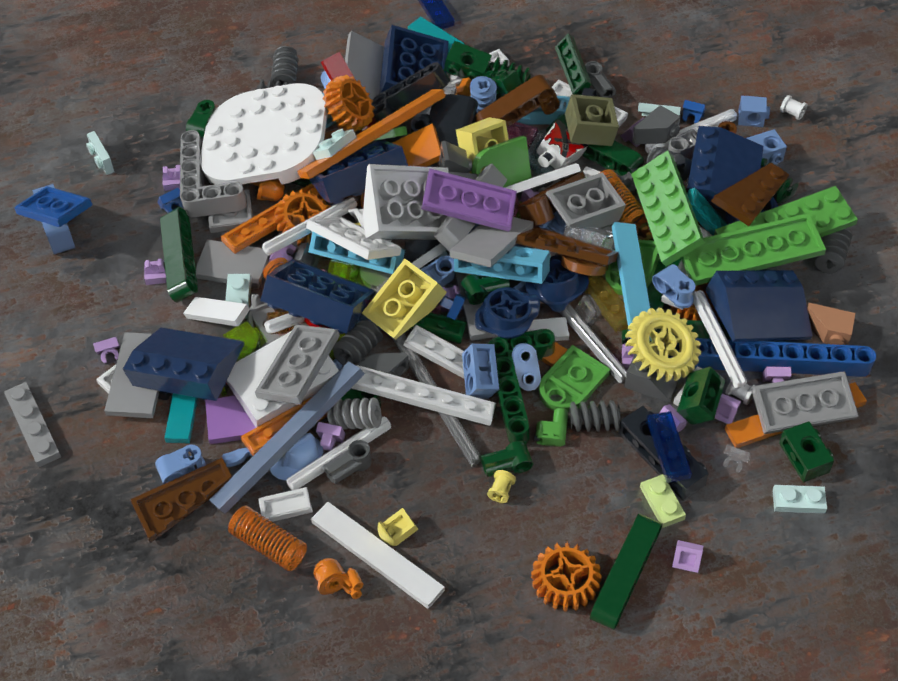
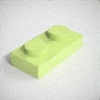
M663 474L641 482L640 488L659 522L663 523L662 528L685 520L686 514Z

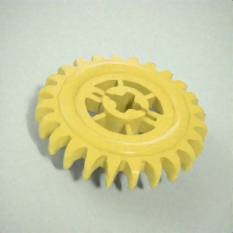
M649 308L647 312L642 311L639 316L633 318V323H630L628 326L630 331L625 335L626 338L632 339L628 340L625 345L633 346L628 355L637 354L633 364L642 362L639 371L648 367V377L657 372L656 380L658 381L665 374L666 382L670 381L672 376H674V381H677L681 376L685 378L690 372L694 371L695 365L699 363L698 357L701 355V351L698 347L701 346V343L695 340L698 334L691 331L694 328L692 325L687 326L686 318L681 320L679 313L672 315L670 309H667L664 313L662 308H658L656 311L653 308ZM659 328L661 332L658 334L655 329ZM678 342L680 346L679 352L675 349Z

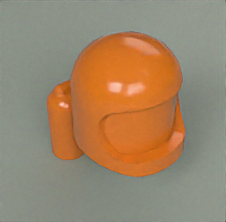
M279 178L249 183L259 187L258 200L278 201L283 197L285 186L280 183Z
M325 558L315 566L314 577L318 581L317 588L320 594L328 595L343 589L353 599L361 597L362 592L360 589L363 587V582L357 570L349 568L346 573L341 564L333 558Z

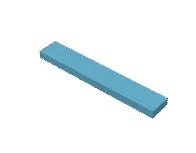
M614 222L612 233L615 251L618 252L617 263L629 326L630 323H633L632 320L635 316H639L642 311L647 312L649 310L650 304L636 225Z

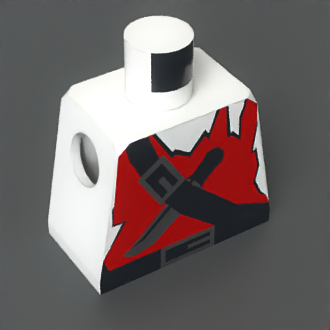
M558 119L536 150L537 154L540 155L538 162L542 167L551 165L555 169L568 166L582 156L588 144L571 143L568 127Z

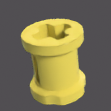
M497 470L494 474L495 481L487 495L493 501L507 503L509 499L508 493L511 485L515 484L516 477L508 471Z

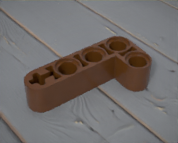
M536 75L479 111L474 120L478 122L491 117L506 120V126L509 127L539 107L544 114H552L557 111L560 102L543 75Z
M583 170L567 176L517 205L516 208L521 219L533 221V226L542 225L554 219V213L557 210L547 197L546 192L586 178Z

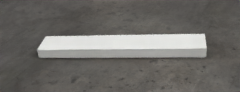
M357 365L365 374L352 389L488 426L491 425L495 402Z
M327 502L311 518L315 526L427 609L445 591V587L331 503Z

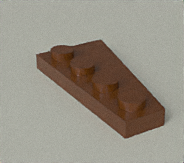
M770 163L716 194L711 202L747 226H750L785 183L790 174Z
M535 227L520 233L516 239V244L592 261L599 266H608L617 261L618 257L617 251L541 227Z
M223 458L130 499L150 543L208 501L232 478Z

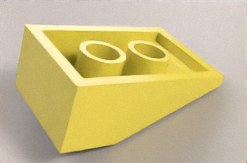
M491 117L456 130L458 145L466 150L467 158H471L472 164L476 155L484 148L509 140L506 120Z
M404 259L362 314L396 340L433 311L447 292L435 280Z

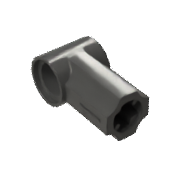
M596 61L587 62L585 68L592 83L589 88L596 89L597 97L612 98L616 93V89L603 74L602 65Z
M363 440L353 441L347 451L323 465V469L330 481L337 484L356 471L368 469L371 465L369 444Z

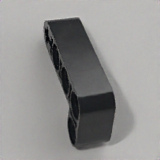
M438 62L428 65L378 94L373 99L371 105L375 108L372 111L374 113V120L376 122L381 121L432 89H443L449 84L450 78Z

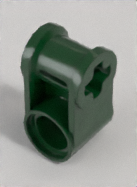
M202 100L197 104L192 116L186 123V131L195 130L199 133L200 138L204 139L206 125L215 111L213 101Z

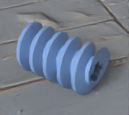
M476 77L470 83V97L478 101L477 113L496 101L497 85L489 77Z

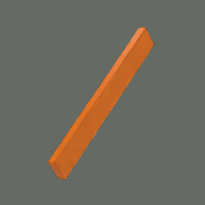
M443 89L430 90L357 134L355 139L332 157L314 160L299 169L297 172L300 178L311 179L445 98L446 95Z

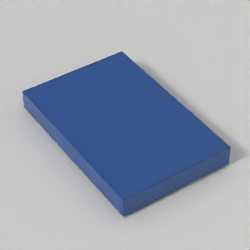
M46 186L14 208L18 215L61 227L91 207L92 202L90 198Z

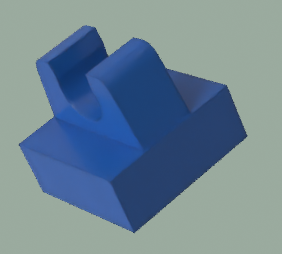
M685 100L683 104V122H687L689 116L695 117L694 124L700 122L705 114V104Z
M179 188L158 198L157 202L160 208L164 209L167 213L172 211V205L183 208Z
M457 294L455 299L447 296L442 298L440 305L449 309L447 317L454 320L457 319L466 297Z

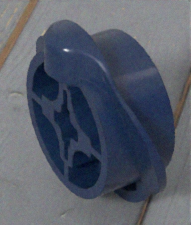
M559 255L550 257V271L542 284L526 282L527 293L537 295L540 302L548 305L555 312L565 310L567 305L583 294L589 285L588 276L564 268L561 265L562 257Z
M498 288L486 296L483 304L476 311L475 327L479 331H486L502 338L519 337L530 328L533 320L538 316L540 299L535 294L530 295L514 288Z

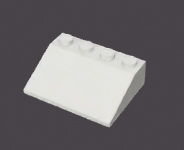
M369 164L367 166L363 209L366 239L437 240L434 234L448 216L422 210L421 207L429 169L449 173L448 168Z
M291 332L236 362L226 381L255 427L298 405L257 398L255 394L257 387ZM329 355L302 402L314 396L339 371Z

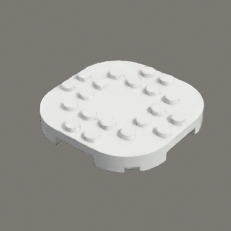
M296 83L245 92L222 103L208 120L200 153V166L209 183L216 185L238 182L242 185L279 178L281 184H286L300 179L297 171L316 160L313 152L320 147L319 143L324 141L327 118H330V115L327 114L328 109L324 107L326 102L322 99L324 97L322 92L312 85Z

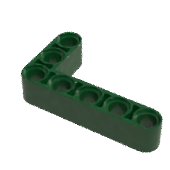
M549 329L528 331L516 338L497 337L488 343L494 344L499 383L497 396L510 443L524 441L527 444L529 441V422L512 359V351L518 344L527 343L536 350L538 361L543 360V357L551 356L555 351V335ZM523 352L521 354L522 360L528 359L529 353Z

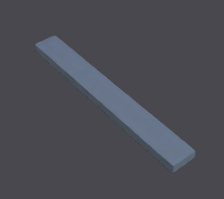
M348 361L209 500L221 512L226 514L364 376L365 373L361 368Z

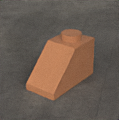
M809 303L807 310L811 329L825 344L848 345L856 313Z

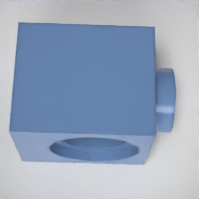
M741 96L738 109V125L763 127L765 119H769L770 115L767 97Z

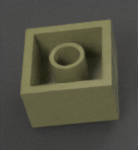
M571 94L565 112L571 143L612 146L619 128L612 98Z

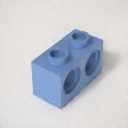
M775 129L747 138L764 146L762 158H767V164L771 162L775 165L784 160L787 146Z
M472 343L462 353L466 395L480 399H489L499 390L494 344Z

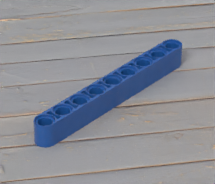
M696 338L695 340L701 343V346L698 347L701 355L698 357L699 363L695 365V369L698 366L702 369L712 367L714 370H726L712 340ZM727 340L742 371L763 372L766 367H791L792 374L825 375L845 371L846 376L863 377L869 375L876 360L875 351L868 346L768 341L733 342L732 340ZM679 342L675 347L678 352L680 350Z

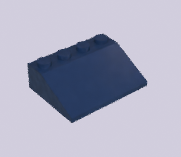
M391 25L384 43L379 94L432 63L438 62L444 70L449 41Z
M698 126L687 194L689 189L696 188L714 209H722L711 202L716 194L761 169L764 146L721 127Z
M378 140L362 147L309 180L325 201L338 204L345 201L347 196H358L365 192L367 166L369 164L408 166L402 146Z
M292 259L267 275L260 301L268 303L267 305L271 308L286 310L294 317L307 318L315 325H325L331 329H337L340 334H347L358 322L362 312L374 296L375 290Z
M793 270L716 271L705 289L733 342L811 340L813 337L804 289Z
M160 327L133 349L123 367V371L132 386L217 401L245 343L240 340Z

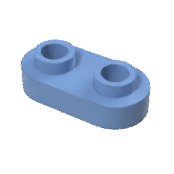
M527 343L518 344L512 351L518 383L522 389L532 391L541 382L537 353L534 347ZM528 352V359L522 360L521 354ZM532 375L533 381L526 383V376Z

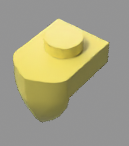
M404 508L400 509L383 523L381 521L378 522L380 538L391 546L399 545L418 530Z

